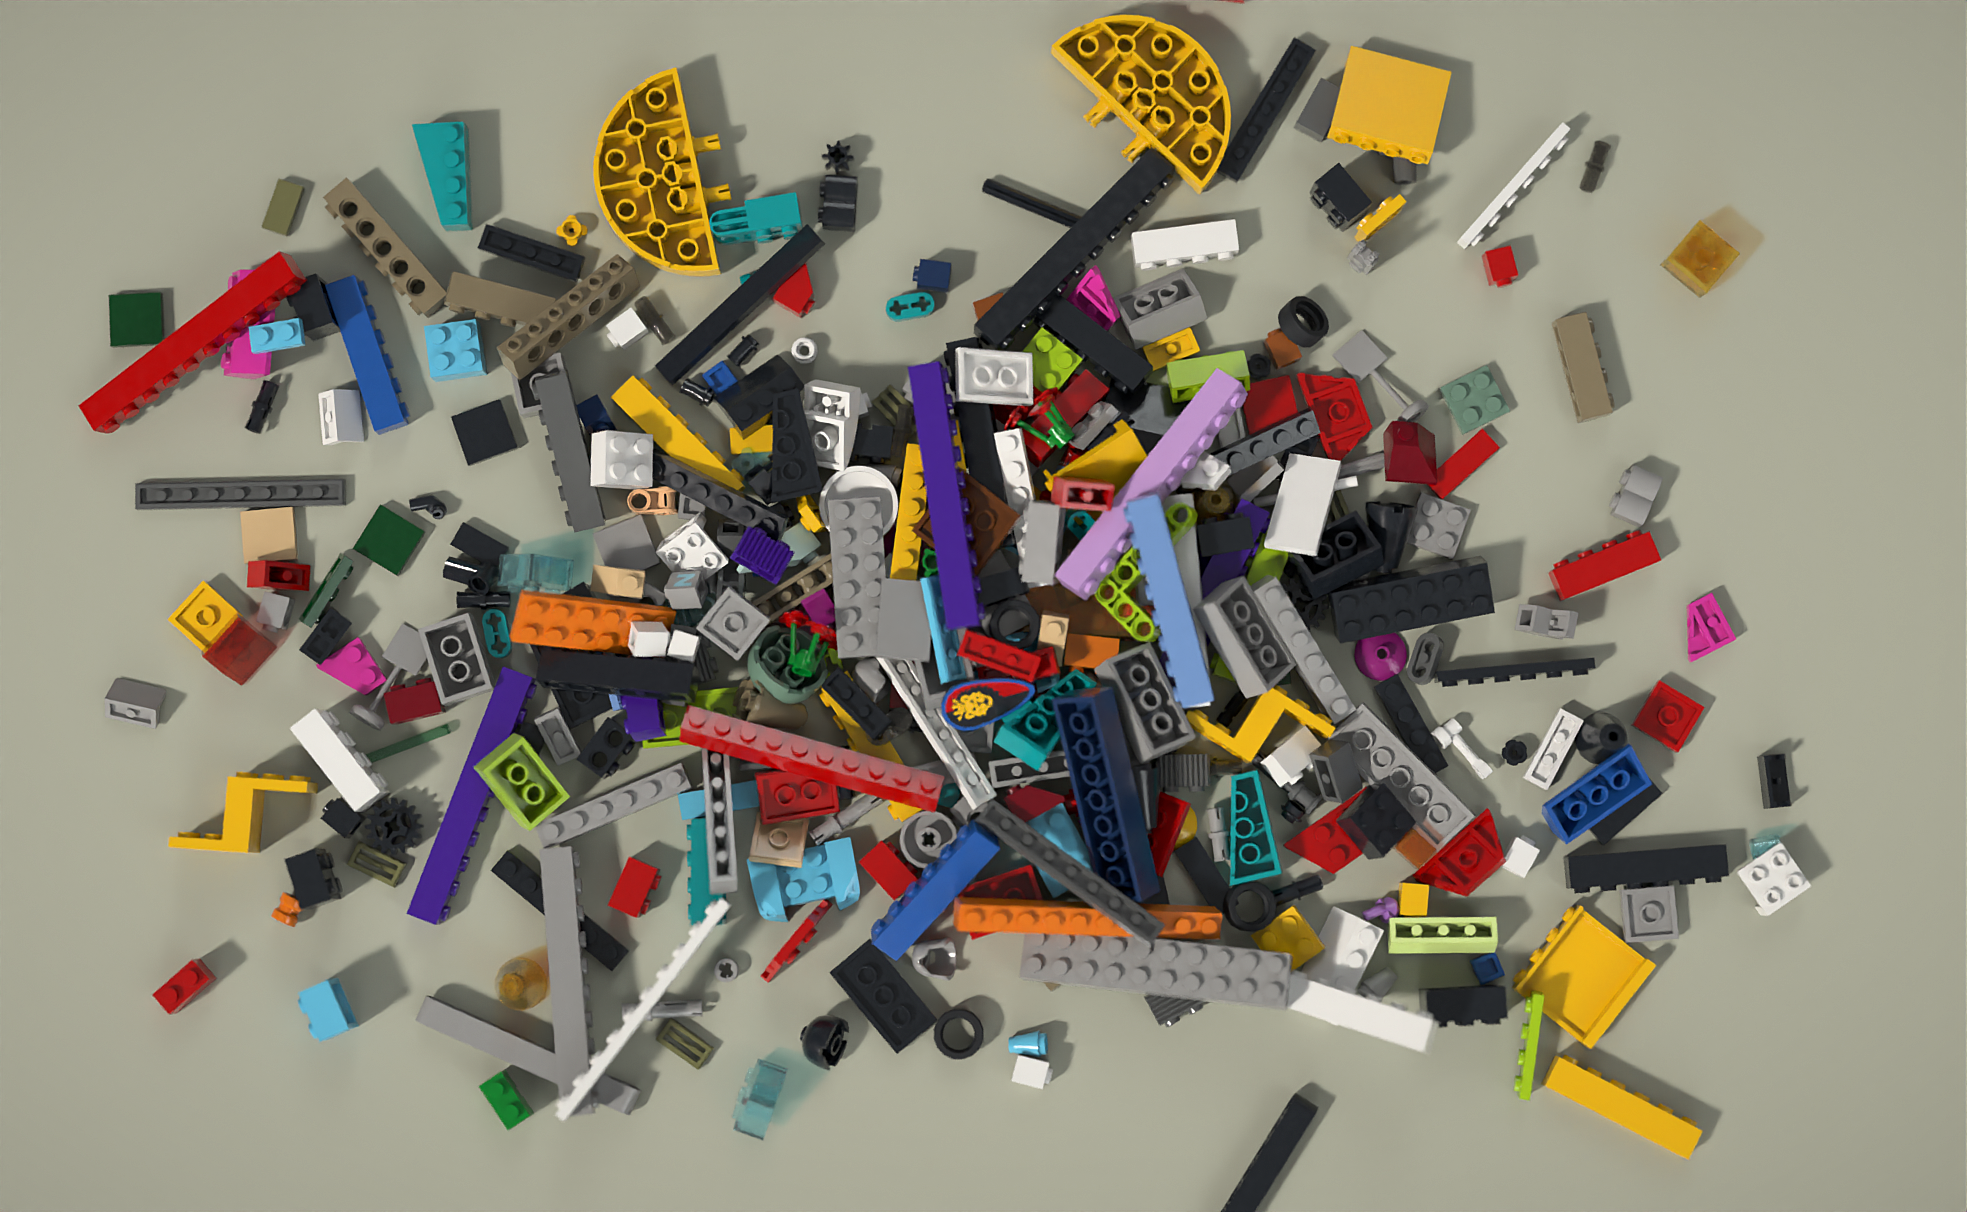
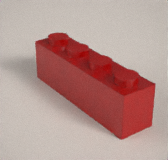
M1087 369L1080 375L1076 373L1068 381V388L1063 393L1059 390L1055 396L1056 399L1053 401L1063 419L1071 428L1077 423L1082 422L1087 417L1090 408L1100 401H1104L1109 392V388ZM1037 413L1033 417L1034 422L1030 426L1050 437L1051 435L1048 431L1054 426L1045 414L1039 415ZM1022 428L1028 460L1039 468L1056 451L1058 446L1055 445L1051 448L1045 441Z
M1641 530L1626 535L1627 540L1619 544L1616 539L1601 545L1603 550L1593 553L1592 549L1577 555L1579 560L1569 563L1568 559L1553 564L1555 569L1548 572L1559 600H1565L1662 561L1650 531L1644 534L1641 533Z

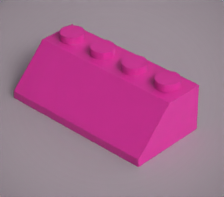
M240 269L233 272L228 279V290L254 270ZM275 309L260 316V320L252 326L273 323L275 321ZM251 326L243 329L235 340L226 342V352L223 353L221 358V368L224 369L223 376L254 380L270 375L272 352L252 353L249 327Z

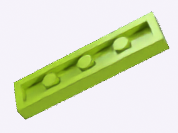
M1531 990V996H1526L1524 1012L1528 1013L1527 1023H1522L1521 1039H1524V1047L1518 1050L1517 1065H1521L1520 1076L1515 1075L1513 1091H1517L1519 1099L1529 1101L1544 1002V994Z

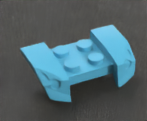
M850 837L806 848L802 868L750 862L747 859L753 893L759 912L768 921L788 922L785 908L836 897L839 911L859 899L858 874Z

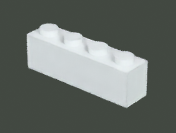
M1235 219L1132 232L1131 234L1135 268L1141 267L1142 271L1154 270L1157 268L1156 265L1167 264V267H1178L1185 261H1192L1193 264H1202L1208 262V258L1218 257L1219 261L1231 260L1239 252Z

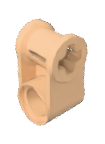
M670 487L636 489L629 494L627 499L630 510L636 515L678 514V509L675 508V492L677 491ZM644 496L647 499V504L641 509L635 508L632 504L634 498ZM665 496H667V506H665Z

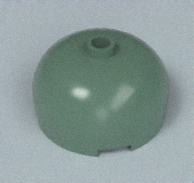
M775 625L764 630L749 651L747 667L750 679L760 693V686L754 682L756 680L772 696L783 703L796 704L803 702L816 693L828 675L824 660L826 654L824 653L817 665L815 674H812V676L804 677L792 671L793 665L788 664L791 649V629L780 628L779 625ZM797 628L796 654L802 649L809 650L813 639L810 634ZM817 643L814 651L815 657L821 648L819 643Z

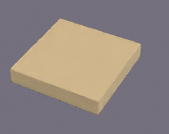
M294 507L240 512L244 564H248V561L298 560Z
M757 812L749 861L802 868L809 818L762 825L760 812Z

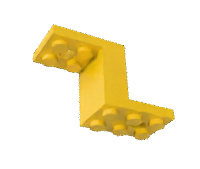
M1275 685L1267 693L1258 696L1233 737L1229 736L1231 731L1218 723L1214 726L1207 722L1209 717L1201 711L1195 709L1193 712L1188 710L1185 713L1193 730L1246 764L1252 761L1282 712L1303 726H1306L1323 739L1329 738L1336 729L1331 725L1333 722L1331 719L1321 713L1314 715L1308 711L1310 706L1299 699L1294 701L1286 697L1288 692L1278 685Z
M236 772V777L228 776L223 835L204 834V838H200L201 833L178 832L177 837H169L168 847L260 853L265 790L317 794L318 783L311 782V777L289 775V780H284L285 775L263 774L262 779L258 778V773Z

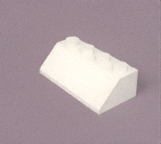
M1333 906L1318 936L1325 945V949L1305 962L1301 972L1308 975L1307 980L1316 982L1317 978L1332 982L1331 988L1341 990V987L1345 986L1355 990L1384 930Z

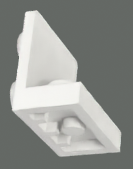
M701 512L663 539L656 550V554L672 572L701 571L704 580H706L724 567L729 559L703 530L707 519Z
M1782 843L1776 844L1737 872L1758 903L1754 907L1763 916H1769L1811 887Z

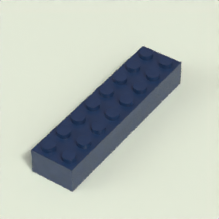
M1113 688L1070 690L1053 698L1052 703L1092 870L1132 901H1144L1158 893L1160 887Z

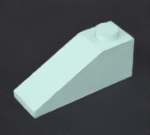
M801 521L784 532L780 540L788 544L790 550L794 552L787 567L797 566L801 562L808 564L818 556L816 552L821 546V543L812 531H808ZM739 565L736 569L739 574L753 572L742 565Z

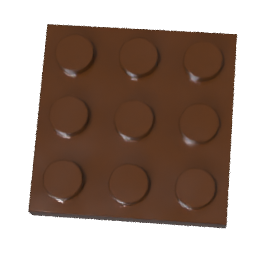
M959 468V472H963L966 487L962 488L963 498H967L970 513L966 514L967 525L971 524L974 539L970 540L971 551L975 550L978 565L974 567L975 577H977L1023 516L965 470ZM928 508L912 531L935 549Z

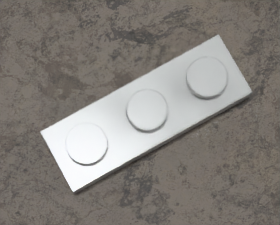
M1561 708L1558 709L1523 779L1544 790H1548L1584 720Z

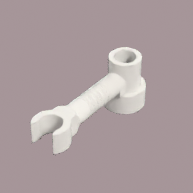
M1450 719L1442 727L1438 726L1431 732L1435 742L1442 749L1453 743L1482 780L1493 772L1458 734L1462 731V727L1455 719Z

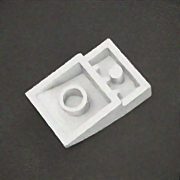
M817 379L804 384V410L818 466L845 471L857 431L860 406L859 387Z

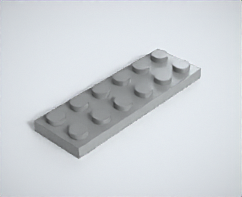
M881 497L828 500L838 659L876 656L881 580L886 578Z
M1364 702L1334 730L1329 738L1325 739L1326 741L1334 739L1349 742L1359 774L1370 785L1384 782L1417 821L1413 828L1437 852L1475 817L1476 814Z

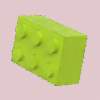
M515 733L474 766V769L517 823L529 831L570 797L525 738Z

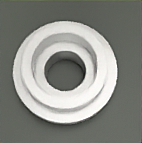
M799 338L792 345L793 358L799 363H810L817 356V345L810 338ZM808 347L810 352L808 355H801L800 349Z

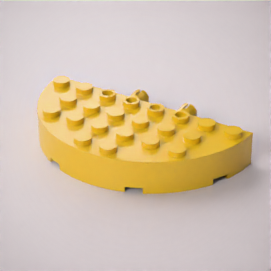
M1114 15L1095 19L1093 22L1081 27L1078 26L1052 45L1051 54L1099 100L1083 116L1087 122L1090 121V125L1095 128L1111 112L1135 133L1136 137L1121 151L1124 158L1128 156L1127 160L1133 163L1147 147H1153L1175 166L1174 171L1199 195L1206 189L1220 166L1228 144L1231 110L1227 88L1224 85L1219 69L1198 42L1177 27L1156 21L1154 18L1139 15Z
M677 67L662 71L645 79V82L628 91L611 110L598 136L594 155L593 177L595 190L602 211L615 234L642 260L657 268L679 275L694 277L721 275L713 232L709 225L710 218L707 207L710 203L732 200L728 183L710 188H705L702 185L697 156H699V153L721 150L718 133L699 138L692 136Z

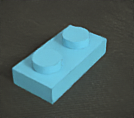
M300 318L249 327L251 351L254 354L306 345L303 321Z

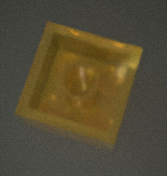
M1699 220L1660 265L1701 298L1710 290L1740 253Z

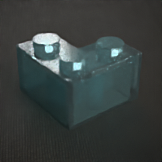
M500 554L497 586L508 587L507 592L521 593V590L539 592L542 589L545 590V593L560 594L561 591H568L572 588L574 560L537 554Z
M759 1058L755 1068L749 1067L744 1081L748 1083L747 1088L741 1087L737 1102L740 1103L736 1104L732 1118L736 1119L733 1130L764 1140L775 1105L788 1072L787 1068Z

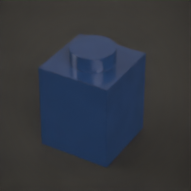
M920 259L919 266H914L913 281L917 282V289L948 293L951 263Z
M598 394L577 405L579 417L590 437L593 433L617 430Z

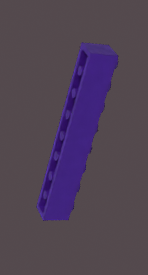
M1244 499L1240 500L1234 514L1243 512L1244 517H1250L1255 548L1213 555L1201 577L1203 599L1222 582L1244 576L1248 568L1244 563L1248 555L1254 557L1260 543L1256 542V539L1260 532L1266 533L1271 519L1267 518L1270 512ZM1206 633V643L1208 647L1211 639ZM1164 651L1159 662L1171 687L1177 686L1175 678L1169 677L1165 663L1170 661L1167 651Z

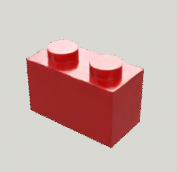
M1054 475L1050 502L1063 508L1111 511L1115 485L1103 479Z
M881 840L859 863L895 901L906 891L910 883L918 880L915 876L918 871L908 860L903 863L897 857L900 851L890 841L885 844Z
M628 857L608 906L635 918H639L641 914L645 915L651 904V900L648 899L652 889L657 890L662 876L658 875L660 869L634 857Z
M200 958L192 959L155 991L152 996L169 1015L176 1014L217 978Z

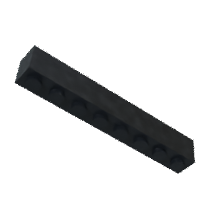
M978 337L946 343L947 350L944 351V359L946 365L950 366L952 376H949V387L951 392H955V397V349L958 347L983 349L982 340ZM953 402L954 414L956 418L959 417L961 425L959 430L961 442L964 443L965 448L964 459L966 469L968 468L969 474L1008 505L994 433H998L993 404ZM1014 530L1011 531L998 549L1017 545Z

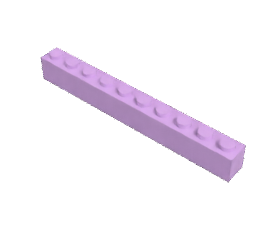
M1218 368L1213 372L1114 498L1111 511L1103 512L1055 573L1056 578L1063 586L1085 601L1097 591L1103 578L1112 572L1118 559L1132 545L1130 534L1134 533L1132 522H1126L1123 508L1127 507V500L1159 491L1162 506L1164 505L1165 499L1172 491L1178 488L1183 476L1195 466L1198 457L1211 446L1216 434L1228 424L1234 411L1245 402L1248 393L1241 382Z

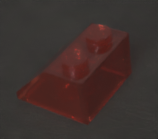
M237 612L201 652L202 657L222 674L242 686L277 646Z

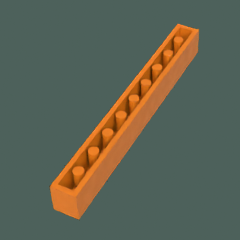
M955 897L953 924L958 931L1133 937L1087 902ZM1138 904L1165 924L1157 938L1220 940L1222 913L1215 906Z

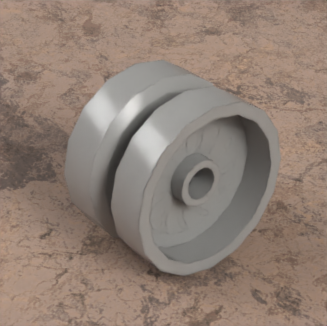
M918 812L910 817L902 827L900 835L901 850L908 861L917 867L925 868L929 863L936 861L945 845L951 844L957 838V831L951 820L939 812ZM926 835L934 837L933 844L927 845L924 842Z

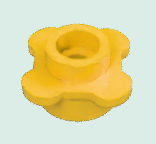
M569 215L561 226H558L556 229L557 235L563 236L569 246L577 245L578 239L588 232L587 227L581 225L574 215ZM571 228L574 229L573 233H570Z

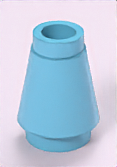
M1035 1031L1009 1037V1052L1041 1057V1055L1048 1053L1047 1034Z

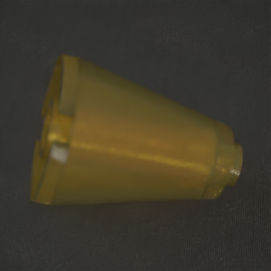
M1224 483L1216 491L1203 490L1201 488L1191 493L1194 495L1195 511L1197 512L1196 527L1197 525H1202V519L1217 517L1218 522L1228 520L1227 515L1234 514L1238 506L1235 493ZM1211 499L1216 500L1219 504H1213Z
M528 958L511 959L500 967L495 976L494 988L496 995L501 1003L510 1009L519 1011L531 1009L545 996L547 976L536 961Z

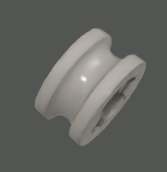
M729 958L718 961L714 968L716 978L722 982L734 980L739 972L737 963ZM726 963H730L733 975L731 977L726 975L727 978L722 977V970L719 969L722 964L726 966Z

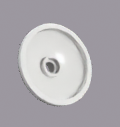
M866 466L847 467L845 471L835 473L823 487L819 501L820 515L828 531L830 532L828 500L881 497L884 536L893 526L898 513V498L890 480L876 469Z

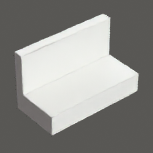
M332 389L319 393L323 445H335L341 442H364L360 390Z

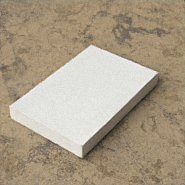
M962 347L955 349L956 401L1020 406L1033 405L1032 353Z

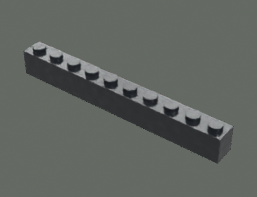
M1151 147L974 324V334L992 350L1008 349L1015 341L1014 336L1020 330L1022 332L1026 331L1033 322L1032 318L1038 312L1040 314L1045 312L1051 304L1050 300L1056 294L1060 296L1069 286L1068 282L1073 277L1078 278L1087 267L1085 265L1091 259L1096 260L1104 251L1103 247L1109 241L1113 243L1120 236L1121 229L1126 224L1131 225L1139 216L1138 211L1143 206L1149 207L1157 197L1155 194L1161 188L1165 190L1171 185L1174 180L1175 166Z

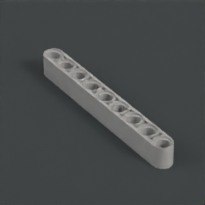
M426 995L415 1019L417 1022L558 1084L556 1053L554 1050L444 1001ZM605 1073L593 1085L594 1092L599 1094L600 1104L626 1115L631 1114L641 1092L640 1089Z

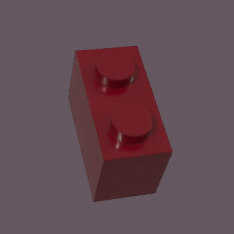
M431 678L415 681L416 686L407 688L405 684L390 687V692L383 693L390 724L397 725L446 713L445 706L441 704L435 682L431 681Z

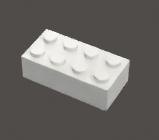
M312 710L290 728L353 810L355 812H366L390 793L386 788L389 785L380 773L376 774L370 768L372 765L370 759L363 752L360 754L354 748V745H356L355 740L348 732L344 733L338 727L340 721L331 711Z

